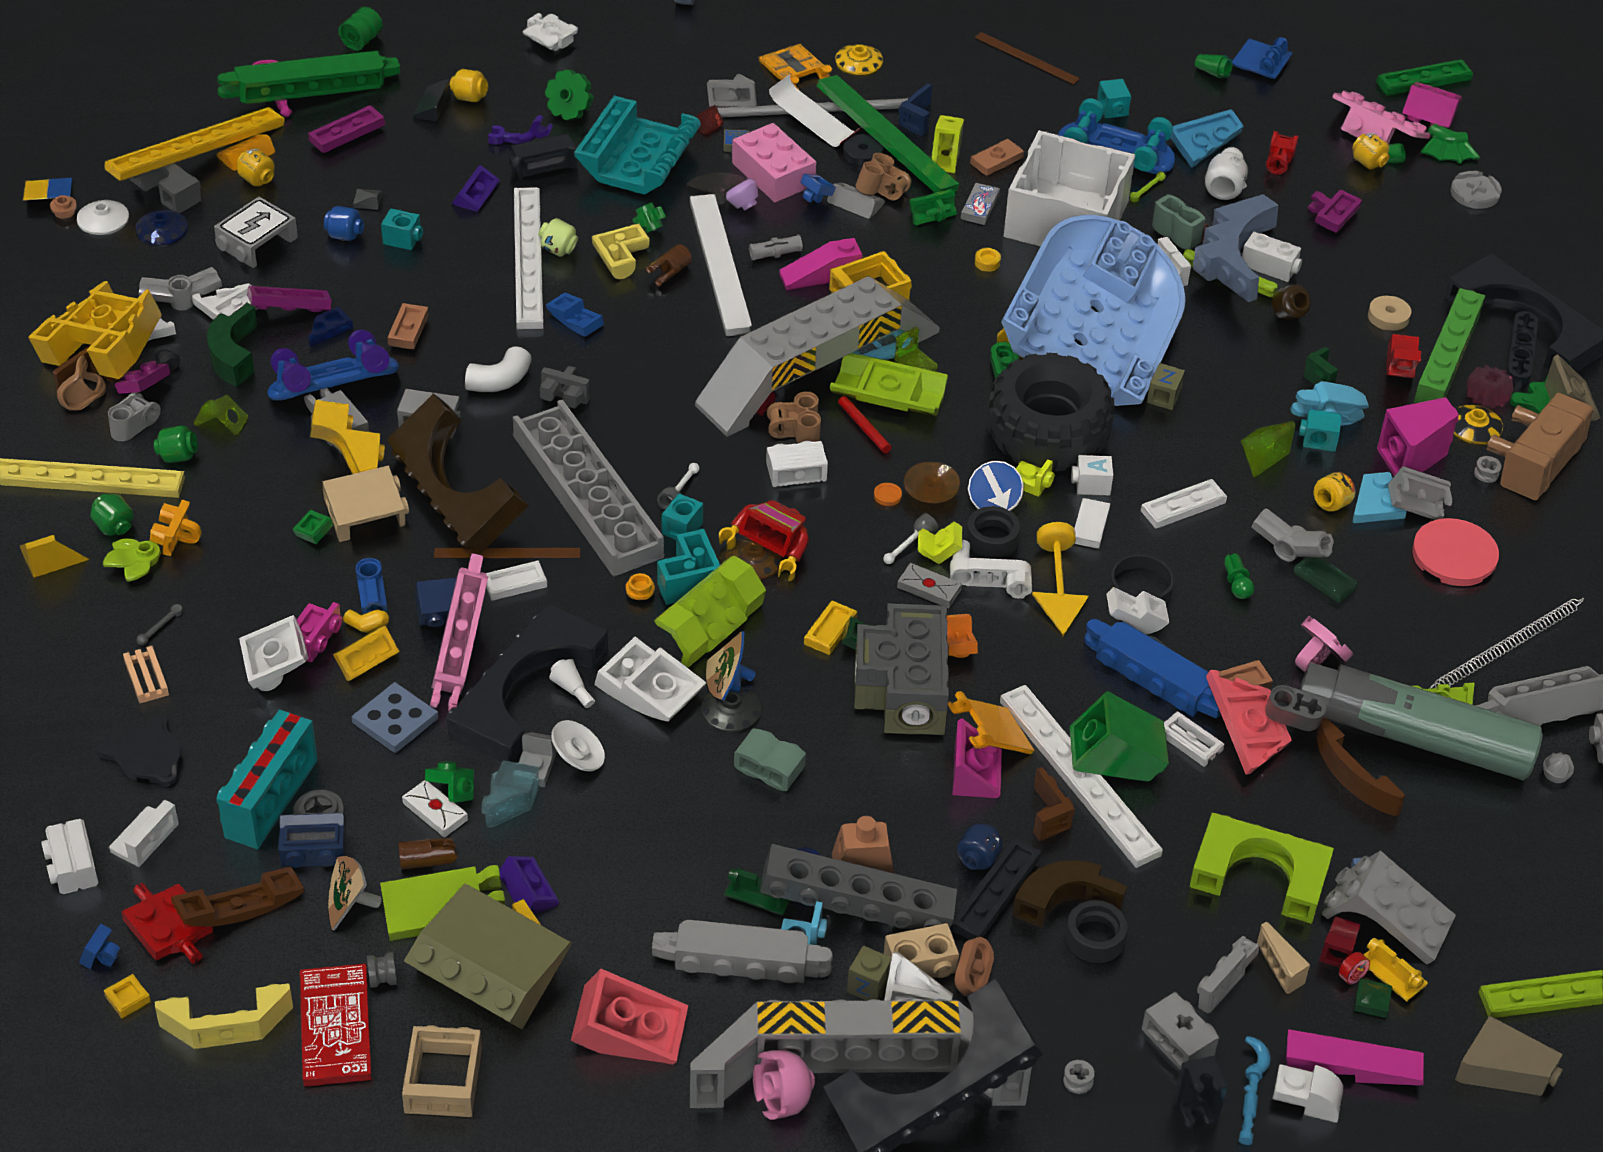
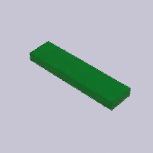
M1461 59L1378 75L1376 82L1384 93L1389 96L1410 92L1411 86L1416 82L1436 87L1472 80L1473 72Z

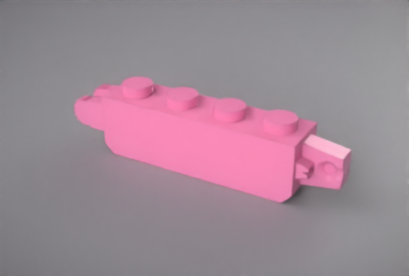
M472 553L468 569L462 567L459 569L431 687L433 688L430 707L437 708L441 698L440 691L452 693L448 702V711L457 706L459 695H461L488 581L487 573L480 572L483 556Z

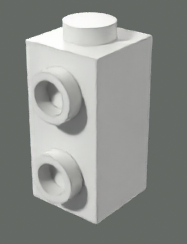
M1253 232L1244 245L1242 259L1250 269L1288 282L1293 273L1297 274L1302 265V259H1299L1300 247L1268 237L1265 234Z

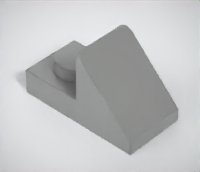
M737 74L733 80H709L707 82L709 106H757L755 82L741 74Z
M533 732L523 734V752L515 771V782L545 787L557 754V750L552 742V736Z

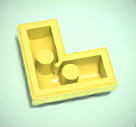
M635 224L592 236V243L611 274L616 279H624L629 277L635 270L636 260L631 253L647 249L649 247V238L640 224Z

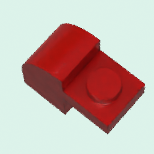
M1392 334L1388 344L1387 376L1415 379L1416 367L1421 361V351H1418L1419 337Z

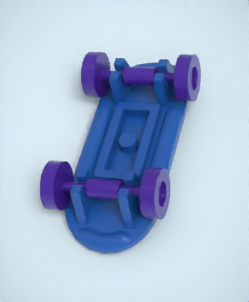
M357 330L350 335L348 340L349 349L356 356L353 359L346 357L305 367L299 364L297 355L291 349L281 348L276 350L271 356L270 363L273 370L277 373V381L269 386L267 394L270 399L275 401L286 400L305 393L358 380L393 374L399 369V363L389 357L388 352L382 346L376 345V340L369 331Z

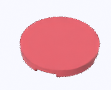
M1445 518L1425 524L1418 530L1412 547L1414 560L1421 570H1426L1440 578L1442 583L1455 586H1470L1481 583L1484 578L1495 571L1499 560V549L1492 536L1481 527L1460 519Z

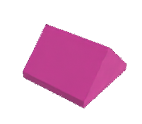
M962 718L958 720L956 731L953 795L998 798L1001 793L1002 749L994 746L974 748L969 737H976L979 733L976 728Z

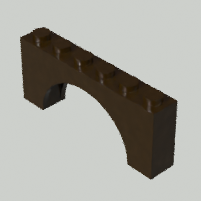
M433 393L387 441L393 448L391 451L392 455L402 464L405 463V472L412 479L419 482L417 488L425 496L432 499L430 505L439 514L445 516L443 522L452 531H456L459 534L456 537L459 543L466 549L472 547L482 553L529 505L513 486L501 478L490 486L475 492H456L451 488L445 474L444 456L449 438L462 420L448 403Z

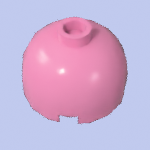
M774 1050L760 1053L758 1058H762L761 1063L754 1065L753 1086L757 1102L764 1099L769 1110L762 1111V1113L770 1120L785 1118L799 1113L807 1105L815 1085L812 1071L809 1070L800 1056L790 1051Z

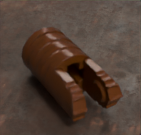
M677 244L648 265L645 270L647 273L654 272L658 267L664 275H661L655 281V284L660 287L692 262V257L685 246Z
M450 838L398 842L400 868L405 870L453 863L458 857L454 850L456 844Z

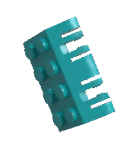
M613 96L576 149L575 157L598 182L646 194L663 184L670 173L671 167L673 168L701 123L697 117L684 113L681 115V124L678 128L638 118L637 101Z

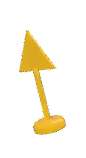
M1051 522L1038 529L1037 543L1042 549L1054 552L1057 593L1032 592V595L1064 636L1089 596L1064 594L1061 551H1065L1073 546L1076 541V530L1068 523Z

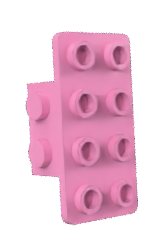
M1343 90L1342 94H1333L1334 99L1351 106L1341 129L1356 137L1362 134L1375 133L1389 144L1395 129H1398L1413 137L1430 138V134L1425 131L1426 126L1415 121L1413 123L1406 121V117L1397 112L1385 111V106L1373 101L1372 103L1365 101V97L1358 93H1349Z

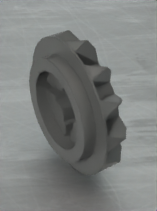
M319 789L303 794L296 801L293 809L294 814H316V805H318L323 813H343L344 805L342 799L336 793Z

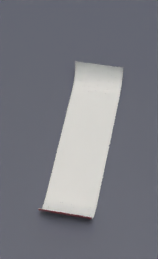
M790 74L769 89L770 95L776 104L833 147H838L860 130V128L856 131L850 130L793 85Z

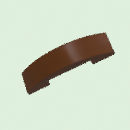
M1323 718L1318 727L1316 740L1321 756L1333 775L1345 788L1366 804L1395 817L1400 815L1405 794L1385 775L1375 780L1342 747L1345 735L1329 719Z
M290 866L263 873L260 883L206 896L203 889L173 896L171 902L186 925L201 927L221 926L252 919L275 910L304 893V887Z

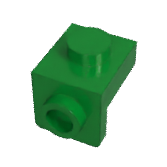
M449 761L438 762V767L425 769V781L448 784L449 802L457 803L473 800L474 769L456 767V762Z

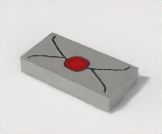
M910 563L899 578L897 588L950 608L961 591L962 583Z

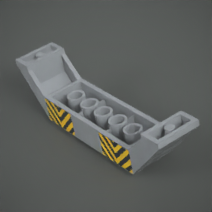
M868 276L741 336L695 401V406L728 437L749 426V421L772 391L899 329L906 331L915 340L921 342L939 333L940 327L908 299Z
M839 999L835 1001L769 1000L767 1002H756L690 1063V1108H724V1100L753 1077L754 1065L760 1064L762 1059L758 1058V1055L774 1050H787L800 1056L812 1073H846L851 1069L856 1073L952 1072L965 1055L970 1044L974 1026L973 1012L958 1000L945 999L933 1001H914L911 999L900 1001H880L877 999L846 1001ZM1032 1067L1024 1071L1019 1070L1008 1077V1080L1002 1086L983 1092L992 1099V1106L1026 1105Z

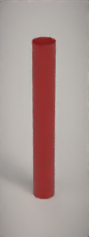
M847 396L841 397L838 404L883 453H888L892 448L889 442Z

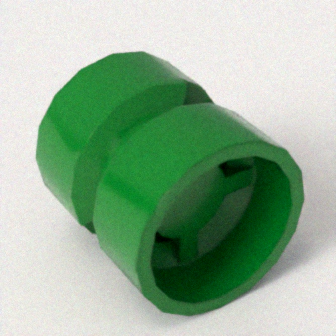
M362 7L340 25L338 33L340 39L348 48L358 51L364 48L370 40L374 39L383 30V22L379 14L373 9Z

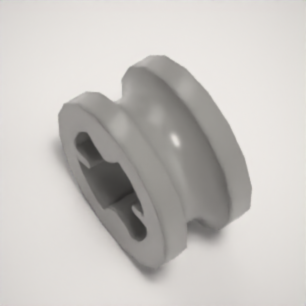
M1491 456L1480 457L1477 460L1474 475L1482 482H1495L1499 478L1501 463L1498 459Z
M1084 1060L1069 1062L1065 1067L1063 1082L1065 1087L1069 1091L1079 1094L1086 1093L1091 1089L1094 1079L1093 1067ZM1074 1073H1080L1081 1077H1083L1084 1079H1077V1076L1074 1075Z

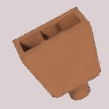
M862 816L857 820V823L842 825L832 851V859L894 874L886 823L876 822L870 816Z

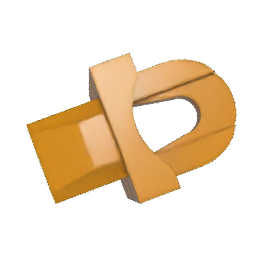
M181 500L179 507L164 503L159 514V522L169 524V527L154 523L150 531L149 540L163 545L162 554L171 557L178 541L194 544L200 539L202 535L201 527L194 521L188 520L186 515L190 502Z

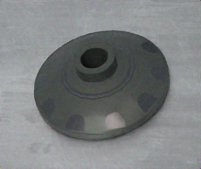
M741 687L739 692L729 691L724 701L714 697L709 692L702 702V715L712 728L726 733H738L748 730L758 722L761 716V702L752 691Z

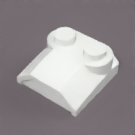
M294 615L239 638L248 682L253 689L258 687L262 691H269L276 688L282 682L284 674L302 665L308 659L304 636Z

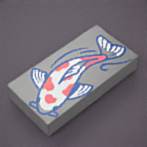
M975 183L961 212V219L985 225L999 196L1000 188Z

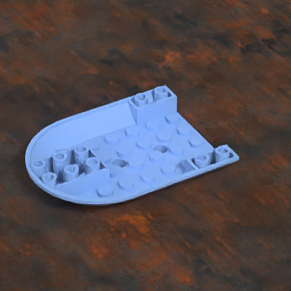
M1080 215L1059 222L1049 231L1001 322L1013 352L1024 359L1025 356L1036 353L1037 355L1058 353L1057 355H1070L1079 358L1080 362L1084 364L1089 363L1097 369V374L1104 376L1111 389V397L1114 398L1115 406L1141 404L1182 317L1185 306V292L1181 277L1173 262L1149 235L1142 233L1124 221L1098 215ZM1091 306L1095 307L1099 312L1094 311ZM1074 339L1079 340L1083 345L1077 344Z

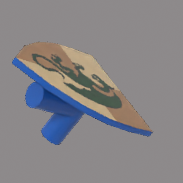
M743 631L707 660L706 680L709 691L714 697L723 701L729 691H740L741 678L751 682L756 675L754 670L740 664L744 647Z

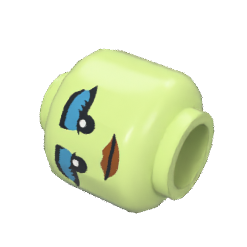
M558 218L551 220L549 224L545 222L538 236L542 237V248L559 257L566 253L571 254L579 238L573 226Z

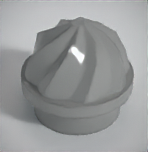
M1562 752L1553 753L1548 756L1543 763L1544 775L1551 782H1565L1574 772V765L1570 756Z

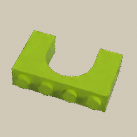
M1212 812L1193 868L1189 887L1220 896L1228 870L1235 862L1247 857L1265 858L1280 866L1289 880V888L1281 915L1312 924L1334 848Z

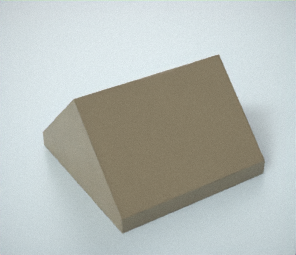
M1559 355L1553 357L1545 383L1550 400L1556 393L1564 394L1593 407L1591 421L1601 418L1586 381Z

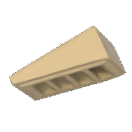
M1264 922L1261 924L1257 944H1259V948L1280 985L1289 994L1305 984L1310 964L1269 923Z

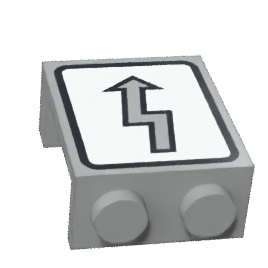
M257 197L214 226L217 247L252 268L257 266L255 249L274 236L278 235L290 243L298 238L296 218L261 197Z

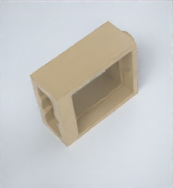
M433 1025L425 1027L413 1026L402 1092L404 1113L472 1117L482 1053L480 1030H472L467 1027L455 1029L439 1028ZM423 1053L470 1055L466 1085L418 1084Z

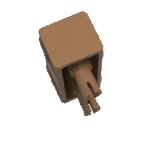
M1556 393L1539 414L1518 405L1513 412L1511 420L1528 428L1515 443L1493 435L1487 445V451L1505 457L1500 482L1501 486L1530 499L1538 500L1587 439L1593 407L1561 393Z

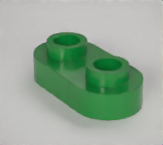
M1008 342L996 343L991 348L990 360L995 379L1002 370L1008 367V364L1017 359L1020 360L1019 355L1013 352Z

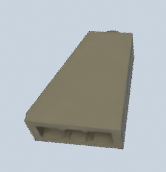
M1489 1016L1463 1058L1455 1080L1464 1084L1542 1096L1548 1084L1553 1087L1556 1085L1563 1069L1558 1067L1563 1054Z

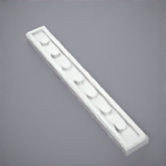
M514 188L517 329H543L541 237L538 236L541 229L539 188Z
M715 194L691 196L690 206L726 336L748 334L749 326H752Z
M1023 685L1001 695L1000 703L1003 707L1009 709L1017 724L1131 863L1137 868L1161 857L1163 849L1101 775L1073 770L1070 737L1026 685Z

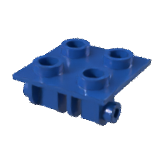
M1284 37L1277 38L1272 46L1248 39L1232 63L1243 70H1249L1264 77L1276 79L1292 56V52L1287 51L1288 41Z

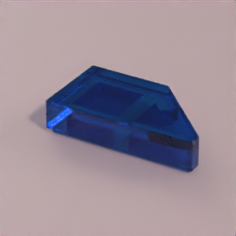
M340 307L316 316L312 332L308 336L309 345L312 347L352 329L353 321Z

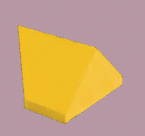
M54 535L20 545L21 552L34 578L90 560L56 541Z

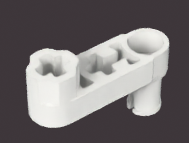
M962 540V549L953 554V560L950 562V579L958 581L962 585L1006 588L1008 594L1017 599L1024 598L1032 592L1031 566L1026 561L970 558V543L966 540Z

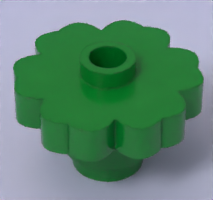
M574 70L559 71L556 73V80L548 81L545 95L549 98L547 107L554 116L563 117L564 120L580 119L583 115V110L587 111L591 107L593 95L589 92L591 82L587 80L584 74L576 73Z

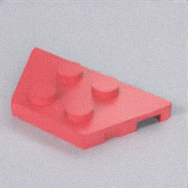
M1210 670L1206 675V679L1245 774H1250L1284 749L1292 739L1285 724L1271 720L1266 714L1265 706L1271 693L1270 689L1259 685H1251L1237 677L1234 681L1219 677L1220 671Z

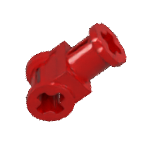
M1274 131L1269 149V158L1266 161V168L1270 173L1280 175L1286 172L1288 163L1294 157L1299 136L1289 137Z

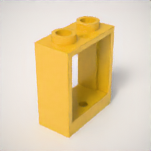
M885 251L830 269L829 289L832 293L865 277L870 276L874 279L881 276L889 285L887 286L888 288L909 300L910 289L912 288L911 280L898 267L896 261L891 259Z

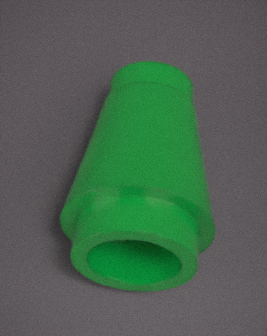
M1199 54L1195 61L1196 68L1219 79L1222 77L1227 78L1231 73L1233 65L1232 60L1228 59L1226 55Z

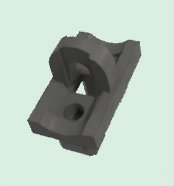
M568 366L564 372L544 367L541 371L540 398L551 401L555 396L562 397L565 404L572 408H576L580 403L587 404L590 400L588 394L589 379L577 376V367Z

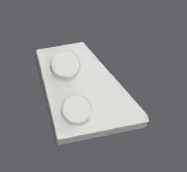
M248 283L234 288L216 290V295L201 298L200 293L192 295V302L213 320L220 313L230 316L245 303L250 304L247 291L248 286L252 285Z
M893 952L884 1001H900L903 999L914 1001L952 1000L953 994L902 954Z

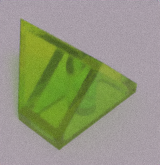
M1294 421L1258 428L1240 440L1253 478L1290 453L1296 426Z

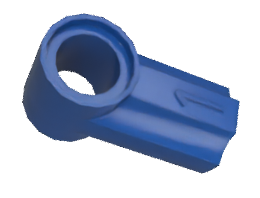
M374 558L360 560L355 570L362 614L374 610L388 612L381 563Z

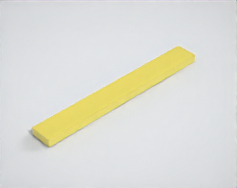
M0 458V485L179 498L185 480L184 471Z

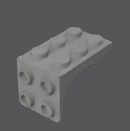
M1381 851L1370 857H1362L1352 868L1345 867L1337 875L1335 889L1324 900L1326 906L1322 915L1326 919L1341 912L1363 914L1380 924L1425 964L1435 960L1456 916L1452 911Z

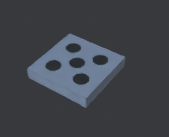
M396 682L352 715V723L395 754L438 719V712Z

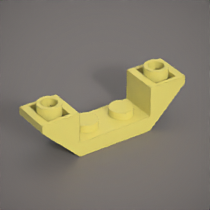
M288 983L281 985L271 984L266 987L256 988L257 1010H240L230 1014L205 1015L200 1018H193L189 997L155 1001V1010L161 1028L190 1047L198 1049L262 1040L293 1009L290 984Z

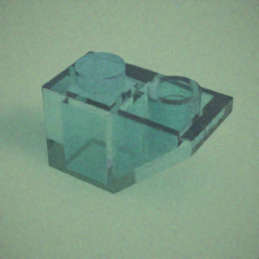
M502 760L499 771L493 772L490 783V795H485L482 802L481 812L486 816V827L493 828L532 809L539 789L538 767Z

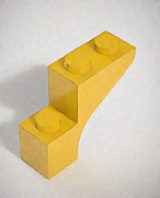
M315 400L310 437L323 439L334 444L342 452L352 474L376 469L378 461H383L384 445L380 444V433L352 430L353 415H348L349 404Z

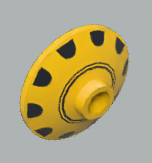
M861 44L843 47L837 52L835 59L837 66L841 70L853 75L872 74L878 71L883 64V57L878 50Z

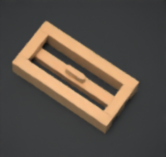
M152 646L146 647L147 651L143 653L139 649L135 650V655L130 656L129 652L123 654L139 704L169 695L168 687ZM145 660H150L160 687L158 690L154 688ZM135 663H139L149 691L148 693H143L133 666Z

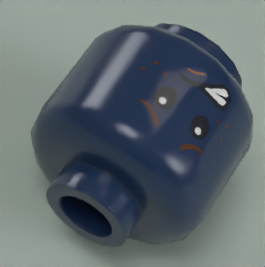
M974 824L965 831L960 839L957 853L967 868L987 870L994 864L1001 853L1003 842L999 832L989 824Z

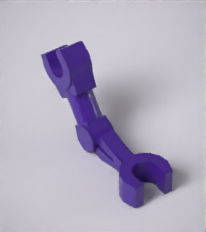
M539 115L534 119L529 131L523 134L507 133L501 126H492V134H488V143L500 145L504 142H509L517 145L531 142L536 137L540 139L549 135L553 125L550 123L546 127L541 126L540 123L543 116Z

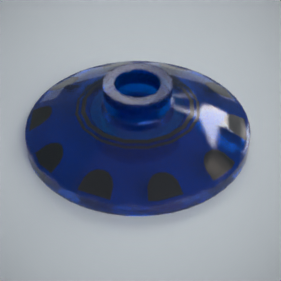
M157 210L141 217L135 229L138 238L143 242L152 245H166L181 239L188 230L186 218L178 212Z

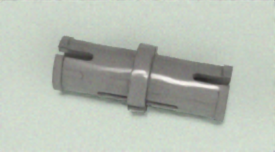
M800 235L782 239L774 237L771 238V241L749 244L752 261L771 256L779 258L781 254L802 251L803 249Z

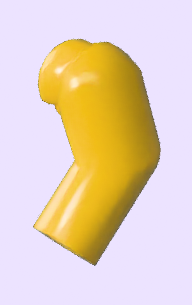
M350 609L345 613L343 622L363 633H371L382 626H386L389 622V615L381 610H374L361 615Z

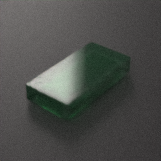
M1306 557L1295 566V574L1338 603L1357 588L1358 582L1321 557Z

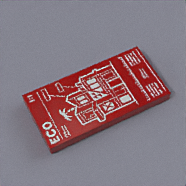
M366 963L300 970L304 1087L372 1080Z

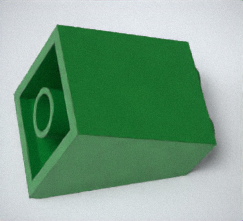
M1108 691L1069 726L1072 767L1077 772L1149 782L1158 773L1163 772L1169 764L1164 721Z

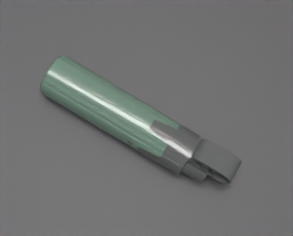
M1310 662L1300 689L1286 685L1276 686L1271 691L1265 706L1266 714L1271 720L1304 731L1317 729L1322 719L1326 718L1336 723L1520 780H1525L1530 776L1543 737L1540 725L1340 664L1338 670H1334ZM1277 700H1278V701H1282V702H1284L1287 706H1286V707L1279 706L1275 701H1277Z

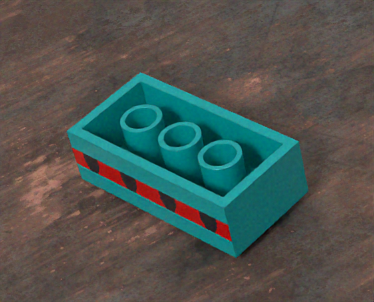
M278 710L273 719L267 721L257 742L255 741L251 744L244 761L235 767L232 778L226 786L221 787L217 794L216 802L219 806L220 823L222 824L224 838L255 849L260 847L318 761L312 720Z

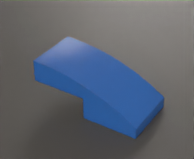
M563 293L546 304L547 310L554 317L584 337L604 325L602 315L585 309L583 299L568 293Z

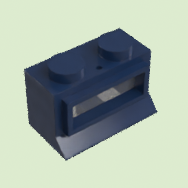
M344 814L280 815L278 851L281 867L291 866L297 868L301 866L335 865L337 857L345 856L346 852Z

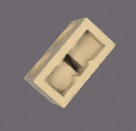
M947 923L885 936L884 955L892 958L893 952H899L931 978H943L956 973L959 953Z

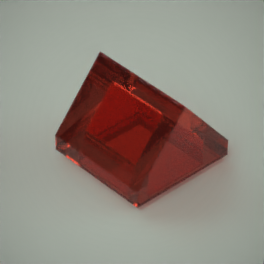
M716 105L695 116L701 123L698 130L706 135L724 125Z

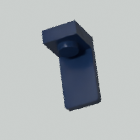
M927 83L921 89H918L914 95L901 103L898 110L900 114L899 125L921 136H924L929 128L930 112L924 109L931 103V84Z

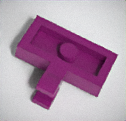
M1341 189L1332 199L1316 191L1311 196V199L1314 201L1308 206V209L1318 213L1315 219L1316 223L1337 233L1358 211L1362 200Z
M156 361L145 362L140 365L139 370H128L121 377L122 380L115 383V388H117L118 394L142 392L170 375L169 365L157 364Z

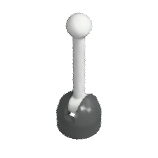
M697 463L689 465V471L676 487H667L658 495L657 501L662 509L666 510L678 493L681 494L679 491L689 478L699 471Z
M922 514L915 521L914 533L892 553L885 554L883 557L884 562L892 564L895 557L918 537V532L924 528L935 534L938 531V524L935 519L929 514Z

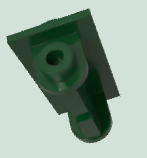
M741 867L730 870L728 875L730 883L724 892V896L783 916L790 900L774 898L771 895L760 893L762 879L758 878V875L744 871Z

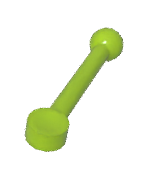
M1158 172L1156 177L1138 192H1132L1130 194V201L1138 202L1144 192L1158 181H1163L1166 178L1165 173Z

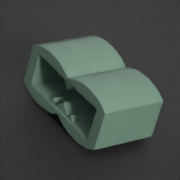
M1169 194L1156 201L1152 226L1158 233L1170 237L1176 245L1183 249H1192L1201 243L1205 217L1199 211L1186 207L1182 200Z
M753 728L735 751L734 767L750 777L761 779L769 786L781 791H787L804 769L806 753L794 743L779 741L769 731Z

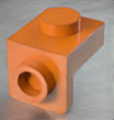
M947 615L948 655L956 658H965L969 654H977L978 642L972 633L971 615Z

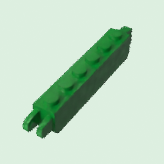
M378 51L239 66L234 67V72L220 73L218 83L223 86L219 87L218 95L221 98L239 97L240 102L250 104L377 89L382 87L384 78L400 74V64L397 58L381 57Z

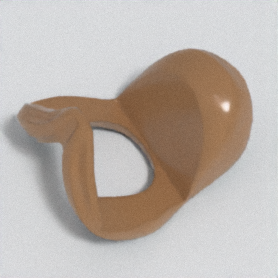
M84 355L80 356L77 360L75 374L65 380L57 390V398L60 405L68 410H82L106 392L104 380L99 375L86 371L88 361ZM83 379L96 382L95 390H91Z

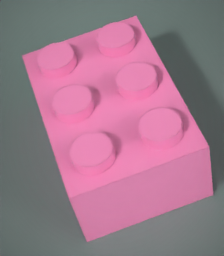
M774 123L733 139L732 163L745 176L755 180L757 187L773 202L806 190L807 187L800 183L803 175H816V161Z

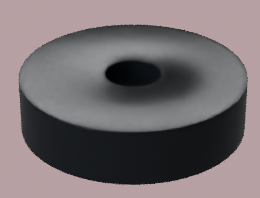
M854 135L844 142L843 156L847 162L855 166L863 167L865 162H871L873 154L883 153V146L870 135Z

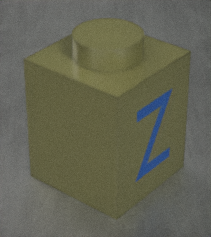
M1159 363L1150 382L1147 403L1173 410L1182 390L1185 370Z
M863 946L849 968L847 992L864 1000H880L887 987L892 958Z

